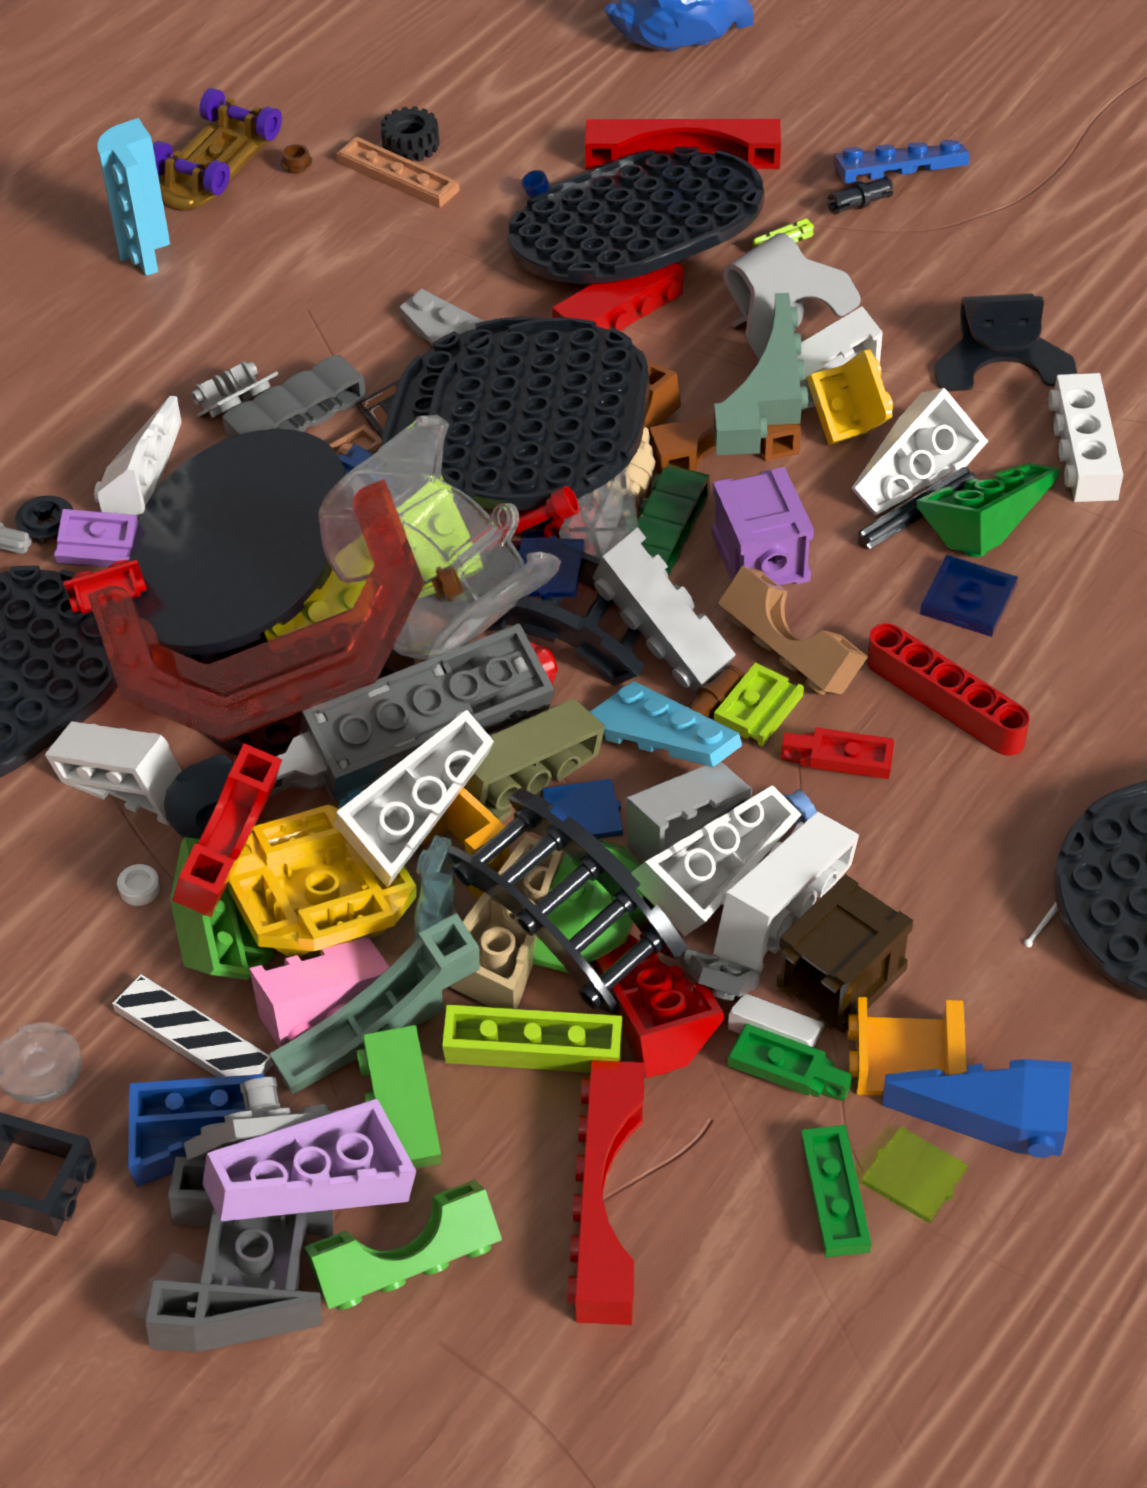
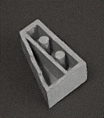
M719 762L714 767L705 765L627 797V848L644 863L752 798V788L725 764Z

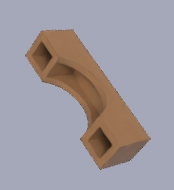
M742 565L718 602L720 606L729 612L726 616L727 619L742 629L748 628L755 634L752 639L757 644L769 651L774 649L781 655L779 658L780 663L796 673L802 672L808 677L805 683L816 692L823 695L826 692L842 695L868 656L842 635L821 630L808 639H797L790 631L785 619L784 609L787 591L764 572Z

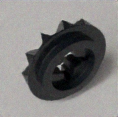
M48 495L33 498L18 509L15 516L17 530L27 532L31 540L38 538L42 544L47 538L52 537L57 540L62 510H73V507L67 500L57 496Z

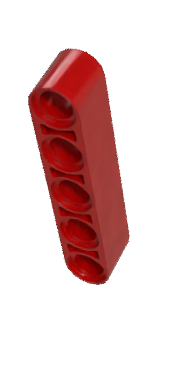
M883 623L872 628L869 635L867 664L873 672L997 753L1012 756L1022 752L1026 744L1030 715L1022 705L900 627Z

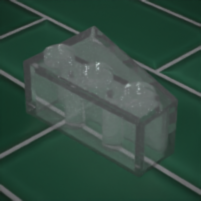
M627 467L604 486L578 498L579 514L564 520L559 535L563 546L578 549L601 559L603 555L638 527L636 497Z

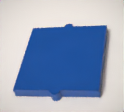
M612 779L542 788L543 799L551 803L554 808L550 813L560 820L564 821L570 816L596 839L623 835L619 814L621 802L616 801Z

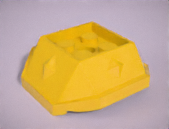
M328 804L255 826L230 877L228 891L258 947L274 948L288 957L298 955L300 960L319 955L321 949L367 936L373 938L384 934L387 928L396 925L415 900L416 884L404 866L387 888L335 827L334 820L339 809Z

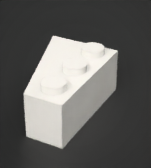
M71 721L46 752V758L62 783L103 800L108 794L127 801L124 804L126 809L136 813L142 807L158 814V822L165 825L170 824L164 809L166 790L182 770L169 749L168 742L162 735Z

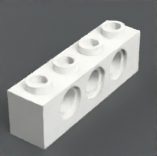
M1100 373L1057 375L1055 390L1049 391L1048 403L1049 410L1055 411L1054 434L1061 437L1059 442L1060 461H1066L1064 471L1065 486L1071 487L1074 502L1116 501L1119 499L1123 471Z

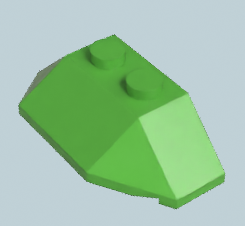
M184 837L180 846L170 898L183 965L209 975L249 980L251 978L249 968L259 965L265 967L274 958L273 950L269 947H258L228 891V884L212 918L172 901L178 877L194 844L200 840Z
M597 839L630 873L641 865L623 845ZM566 853L550 891L578 867L577 862ZM589 879L553 911L548 918L570 940L612 902L611 895L597 880L591 881ZM635 889L643 899L644 895L638 889ZM622 915L580 954L588 963L604 956L627 941L634 922L629 916ZM537 937L533 964L569 973L556 956Z

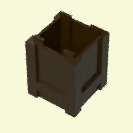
M845 874L780 936L779 947L782 948L780 952L782 961L781 973L777 976L776 986L779 987L778 992L789 1000L796 997L820 1014L818 1017L820 1022L830 1029L834 1027L841 1033H844L848 1029V1014H856L858 997H867L868 1009L907 970L908 960L905 958L907 937L913 928V920L901 911L897 912L861 888L857 881Z

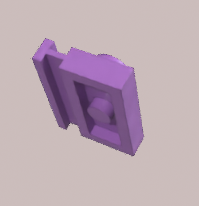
M63 509L57 538V550L54 554L56 563L109 567L110 564L116 561L129 560L138 525L137 515Z

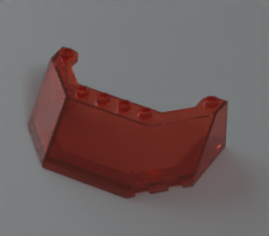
M385 479L361 488L353 499V509L374 562V567L354 607L209 665L161 647L155 629L147 620L139 617L134 600L124 588L108 586L87 594L123 701L225 742L375 683L425 584L412 543Z

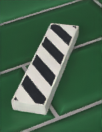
M140 975L112 1003L116 1013L215 1077L265 1074L273 1065L268 1054L143 975Z

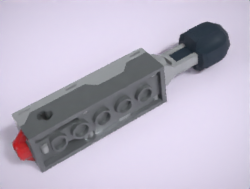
M519 623L301 710L300 735L293 738L286 753L276 756L282 759V763L270 795L292 786L310 791L325 786L332 802L335 803L347 797L349 792L368 788L466 710H468L488 735L498 733L518 724L524 719H529L547 711L550 708L555 690L553 683L558 673L556 660L548 648L529 642ZM218 754L190 765L180 772L167 788L164 800L166 817L176 832L183 838H201L234 765L229 757Z

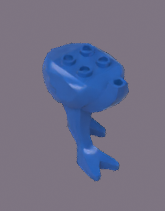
M613 0L604 8L609 21L628 40L658 51H674L680 47L706 45L713 40L720 39L733 22L736 28L740 29L753 25V6L748 0Z

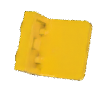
M870 349L859 352L842 366L812 373L806 377L828 445L867 435L892 418L893 402L890 394L885 391L881 379L880 363L873 356Z

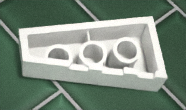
M772 785L636 868L631 874L641 884L637 889L654 906L658 904L670 922L686 936L709 919L721 905L722 895L729 884L732 882L738 883L746 875L754 862H760L802 814Z

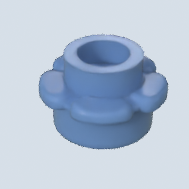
M800 789L791 795L787 793L784 795L802 814L794 822V826H797L800 822L805 823L817 813L810 799Z

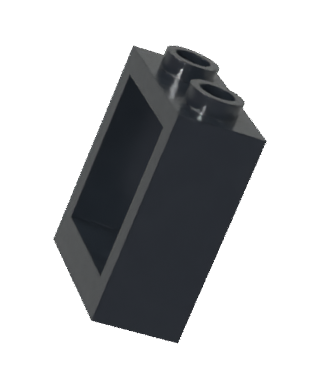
M0 1112V1165L12 1143L65 1158L44 1201L0 1188V1219L57 1236L64 1221L68 1222L74 1215L77 1206V1196L83 1184H88L91 1181L96 1170V1158L93 1155L89 1139Z

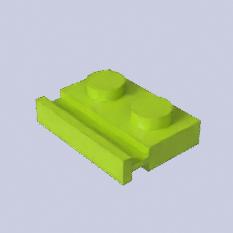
M755 662L714 712V721L738 732L740 736L746 739L752 737L758 740V745L763 747L803 697L804 686L801 684L795 686L789 683V678Z

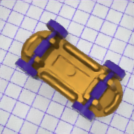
M215 88L207 89L201 98L199 112L203 119L212 123L203 128L181 152L176 150L173 153L171 145L162 141H156L152 144L157 173L161 175L159 176L162 200L165 204L174 209L190 210L204 206L217 195L223 193L233 177L268 141H272L278 135L282 123L281 112L269 106L263 110L255 107L250 111L238 107L232 98H228L225 101V95L221 90Z

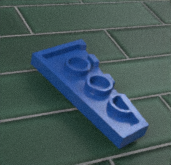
M944 140L940 142V145L935 146L914 142L908 144V148L896 149L893 145H879L875 147V150L863 151L859 147H849L843 149V153H834V167L845 184L856 182V175H865L872 180L884 178L885 171L889 170L905 175L917 171L918 166L924 165V169L930 171L969 165V151L957 140Z

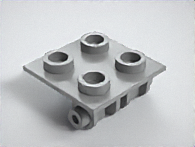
M243 361L228 371H223L221 373L222 378L216 375L213 377V380L210 379L196 385L195 390L191 392V397L195 404H202L204 408L203 411L197 413V416L199 417L207 412L210 413L212 418L270 388L268 380L279 374L276 371L257 381L255 375L258 374L255 364L251 361L248 363Z

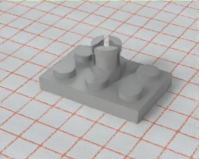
M275 1077L248 1080L240 1084L246 1111L225 1116V1122L201 1127V1135L184 1142L187 1160L206 1159L208 1152L340 1110L328 1111V1106L323 1104L304 1108L301 1110V1114H291L290 1108H281L279 1104Z

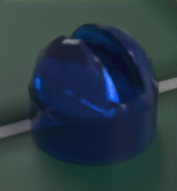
M542 170L530 171L523 177L521 182L525 193L529 197L540 193L545 194L550 187L549 180Z

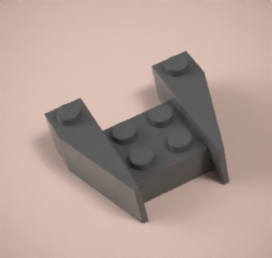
M176 1157L169 1191L172 1224L210 1227L201 1283L153 1280L146 1317L150 1349L197 1353L321 1326V1293L299 1291L306 1235H334L333 1210L220 1221L203 1186L206 1159L187 1160V1157Z

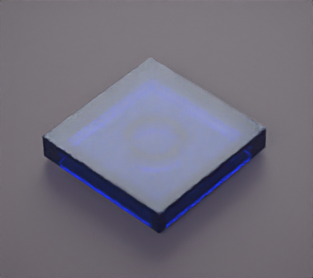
M946 555L921 604L920 615L992 637L1017 586L1018 576Z

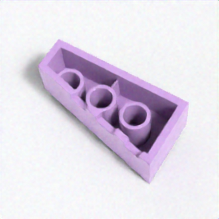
M378 1099L208 1152L203 1186L219 1220L229 1221L409 1202L416 1170Z

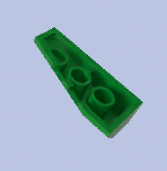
M1033 463L1023 464L996 472L995 479L966 481L965 489L954 492L948 486L937 489L917 500V508L949 549L963 551L969 557H981L986 555L989 550L1002 544L1059 478L1061 468Z

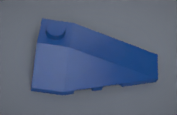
M1021 1059L1010 1061L1009 1069L985 1071L983 1064L968 1065L967 1072L947 1075L940 1069L885 1074L882 1106L1015 1153L1030 1154L1039 1158L1051 1155L1061 1156L1067 1133L1071 1062Z

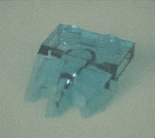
M435 835L428 851L423 850L419 856L417 874L421 875V887L415 912V941L419 938L420 932L456 913L454 902L455 878L452 870L453 861L447 853V850L452 847L451 839Z

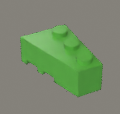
M416 1025L363 1035L365 1049L357 1050L361 1077L369 1075L372 1092L365 1093L366 1102L378 1099L415 1169L441 1164V1151Z

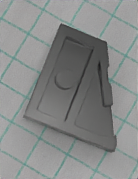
M689 947L683 952L680 964L697 983L710 987L709 990L713 996L725 1000H734L735 996H743L758 988L762 971Z

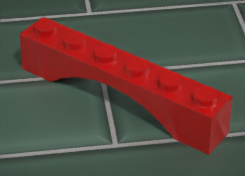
M586 119V170H591L616 159L648 150H654L655 154L672 153L675 147H699V152L715 154L719 150L740 157L750 163L755 169H780V119Z
M591 1060L590 1078L582 1077L581 1104H588V1116H579L578 1142L586 1143L585 1155L577 1154L576 1182H583V1194H574L573 1222H581L580 1235L571 1234L570 1263H578L577 1276H568L567 1305H576V1323L632 1325L634 1260L620 1244L609 1223L603 1202L606 1178L615 1156L626 1140L643 1124L644 1062Z

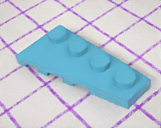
M635 681L622 687L616 694L590 711L591 714L605 725L603 734H605L606 741L620 744L625 739L637 742L639 749L653 752V750L665 749L669 750L670 757L714 767L742 746L738 732Z

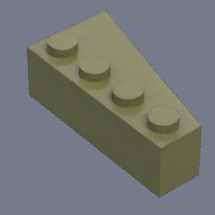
M574 698L558 706H552L547 711L529 719H524L518 724L498 733L489 735L494 741L489 754L464 788L499 821H503L512 814L509 808L512 805L508 798L519 788L539 796L542 794V788H546L553 777L560 782L598 756L605 725Z

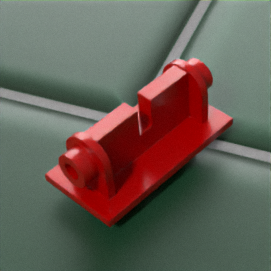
M137 560L116 561L110 564L107 569L94 573L91 571L80 572L74 575L71 580L63 582L70 597L69 601L73 612L81 611L82 614L107 607L104 593L112 592L114 602L117 604L140 597V592L147 591Z

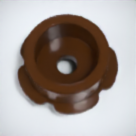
M292 144L283 149V159L280 160V163L284 169H288L291 173L299 174L311 166L312 157H310L306 146Z
M452 565L445 568L438 566L436 576L431 577L433 587L440 599L446 597L449 602H454V597L464 593L460 579Z

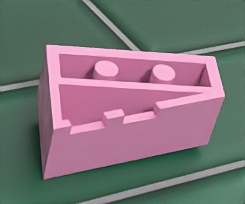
M368 936L323 948L320 952L321 956L301 961L298 955L286 958L284 962L286 966L265 971L262 965L249 968L259 1017L279 1048L299 1037L346 1005L390 968Z

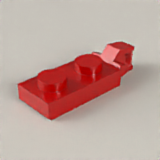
M815 727V732H806L804 735L784 732L780 758L814 769L889 779L895 740L893 738Z

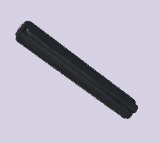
M961 467L859 530V543L863 544L866 549H872L923 517V514L917 508V500L937 489L947 486L951 487L953 492L965 489L966 481L975 479V474L970 472L967 467Z

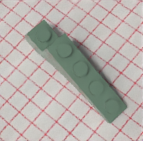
M775 293L773 330L767 348L758 365L746 381L722 403H714L713 428L716 455L760 453L761 438H767V425L800 424L801 409L808 408L807 386H800V381L805 379L804 360H797V355H801L800 333H794V329L798 328L797 307H791L789 293Z
M455 913L420 932L419 938L371 985L325 1020L289 1043L269 1053L271 1062L291 1095L357 1060V1050L365 1049L363 1035L412 1025L417 1027L443 1012L442 990L480 970L479 946L458 914Z

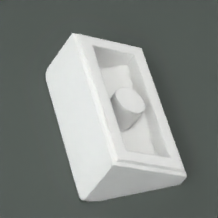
M744 994L732 1007L728 1020V1029L739 1034L744 1024H750L813 1048L825 1026L824 1023L749 994Z

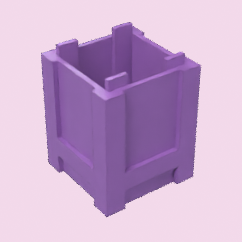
M785 467L762 471L760 475L734 481L732 478L713 482L716 514L715 524H712L711 535L731 581L743 565L764 572L780 586L794 582L796 584L810 582L811 570L808 566L809 542L813 540L814 528Z

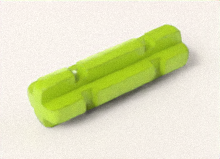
M804 218L794 222L795 226L788 224L768 232L767 237L765 234L758 236L752 240V249L778 233L790 236L795 243L799 242L798 239L803 241L811 238L814 235L813 224Z

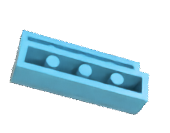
M136 118L105 131L98 140L97 149L119 258L121 261L130 258L132 264H138L144 274L148 276L158 272L154 250L170 245L152 139L141 121Z

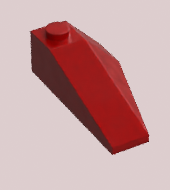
M629 934L624 944L594 960L593 962L599 976L608 970L639 940ZM654 953L646 957L609 991L621 1008L616 1016H622V1030L632 1054L637 1062H644V1075L646 1078L664 1075L670 1071L688 1066L724 1020L723 1010L708 987L699 983H691L684 978V971L676 965L668 967L659 961L657 954Z

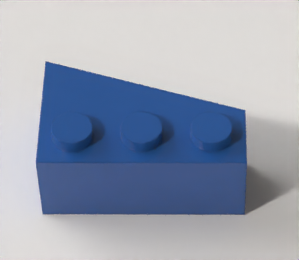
M264 1074L129 1083L128 1168L136 1187L173 1174L176 1157H187L184 1142L201 1135V1127L225 1122V1116L246 1111L240 1084L248 1080L265 1077Z

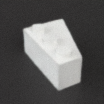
M862 306L801 342V355H797V360H804L805 379L800 381V386H807L808 408L815 406L806 377L810 374L842 366L859 352L867 349L872 351L873 356L880 363L883 332Z

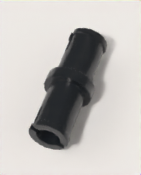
M884 176V178L865 184L861 181L854 183L850 189L829 194L827 199L834 200L827 202L828 208L834 215L855 207L858 209L866 208L871 202L893 195V191L886 192L887 190L894 189L892 181L889 177Z

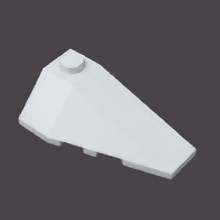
M945 388L922 392L899 417L851 489L873 515H878L911 497L912 494L924 487L935 484L941 478L957 471L961 467H966L988 440Z
M169 396L107 466L102 481L96 483L94 492L95 502L100 504L101 512L137 515L139 522L146 503L160 484L182 423L177 396Z

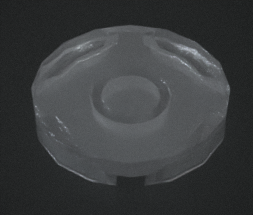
M46 1022L28 1024L17 1029V1034L13 1035L9 1040L6 1037L0 1043V1087L5 1094L16 1101L30 1104L51 1101L65 1094L75 1084L81 1072L82 1054L79 1044L73 1036L68 1034V1030L60 1025Z

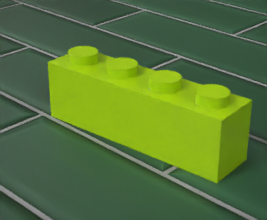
M447 1005L442 1045L445 1062L450 1064L591 1073V1060L620 1061L622 1016Z

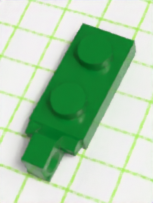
M744 1024L727 1057L729 1067L808 1096L810 1094L813 1097L819 1098L822 1093L826 1097L845 1101L851 1088L852 1074L835 1068V1062L826 1058V1052L750 1024Z

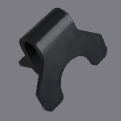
M1033 293L962 297L960 325L963 338L935 363L934 369L938 387L940 389L945 388L947 391H967L972 389L976 372L982 367L996 362H1016L1026 365L1036 371L1042 383L1047 386H1055L1057 375L1078 373L1072 355L1040 338L1044 299L1042 296H1034Z

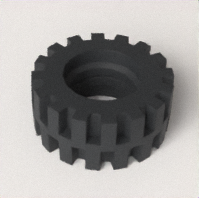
M412 106V109L402 107L401 111L397 109L392 110V115L387 113L384 116L385 120L381 121V138L384 149L411 161L417 159L419 162L423 161L425 156L430 158L433 156V152H437L439 128L437 118H435L432 112L428 113L427 109L418 110V107Z

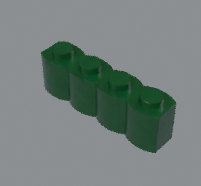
M670 464L664 468L662 474L657 473L655 475L651 495L649 498L642 500L639 509V519L636 523L629 525L626 534L628 536L637 527L646 537L641 542L642 546L649 555L653 557L656 554L660 555L668 566L665 569L668 577L681 555L684 543L693 531L697 518L704 509L710 488L709 474Z

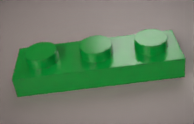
M846 1125L801 1130V1144L825 1258L870 1253L871 1239Z

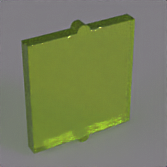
M900 1126L884 1149L877 1150V1159L862 1178L861 1184L930 1224L944 1202L953 1199L954 1188L968 1170V1165Z

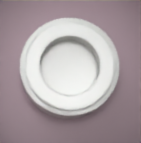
M136 864L129 866L120 873L117 879L120 897L124 902L133 906H142L152 902L160 892L158 874L155 869L148 865Z

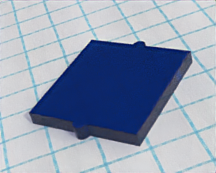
M555 535L549 538L522 537L512 593L524 596H541L543 600L548 597H576L585 547L584 539L557 538Z

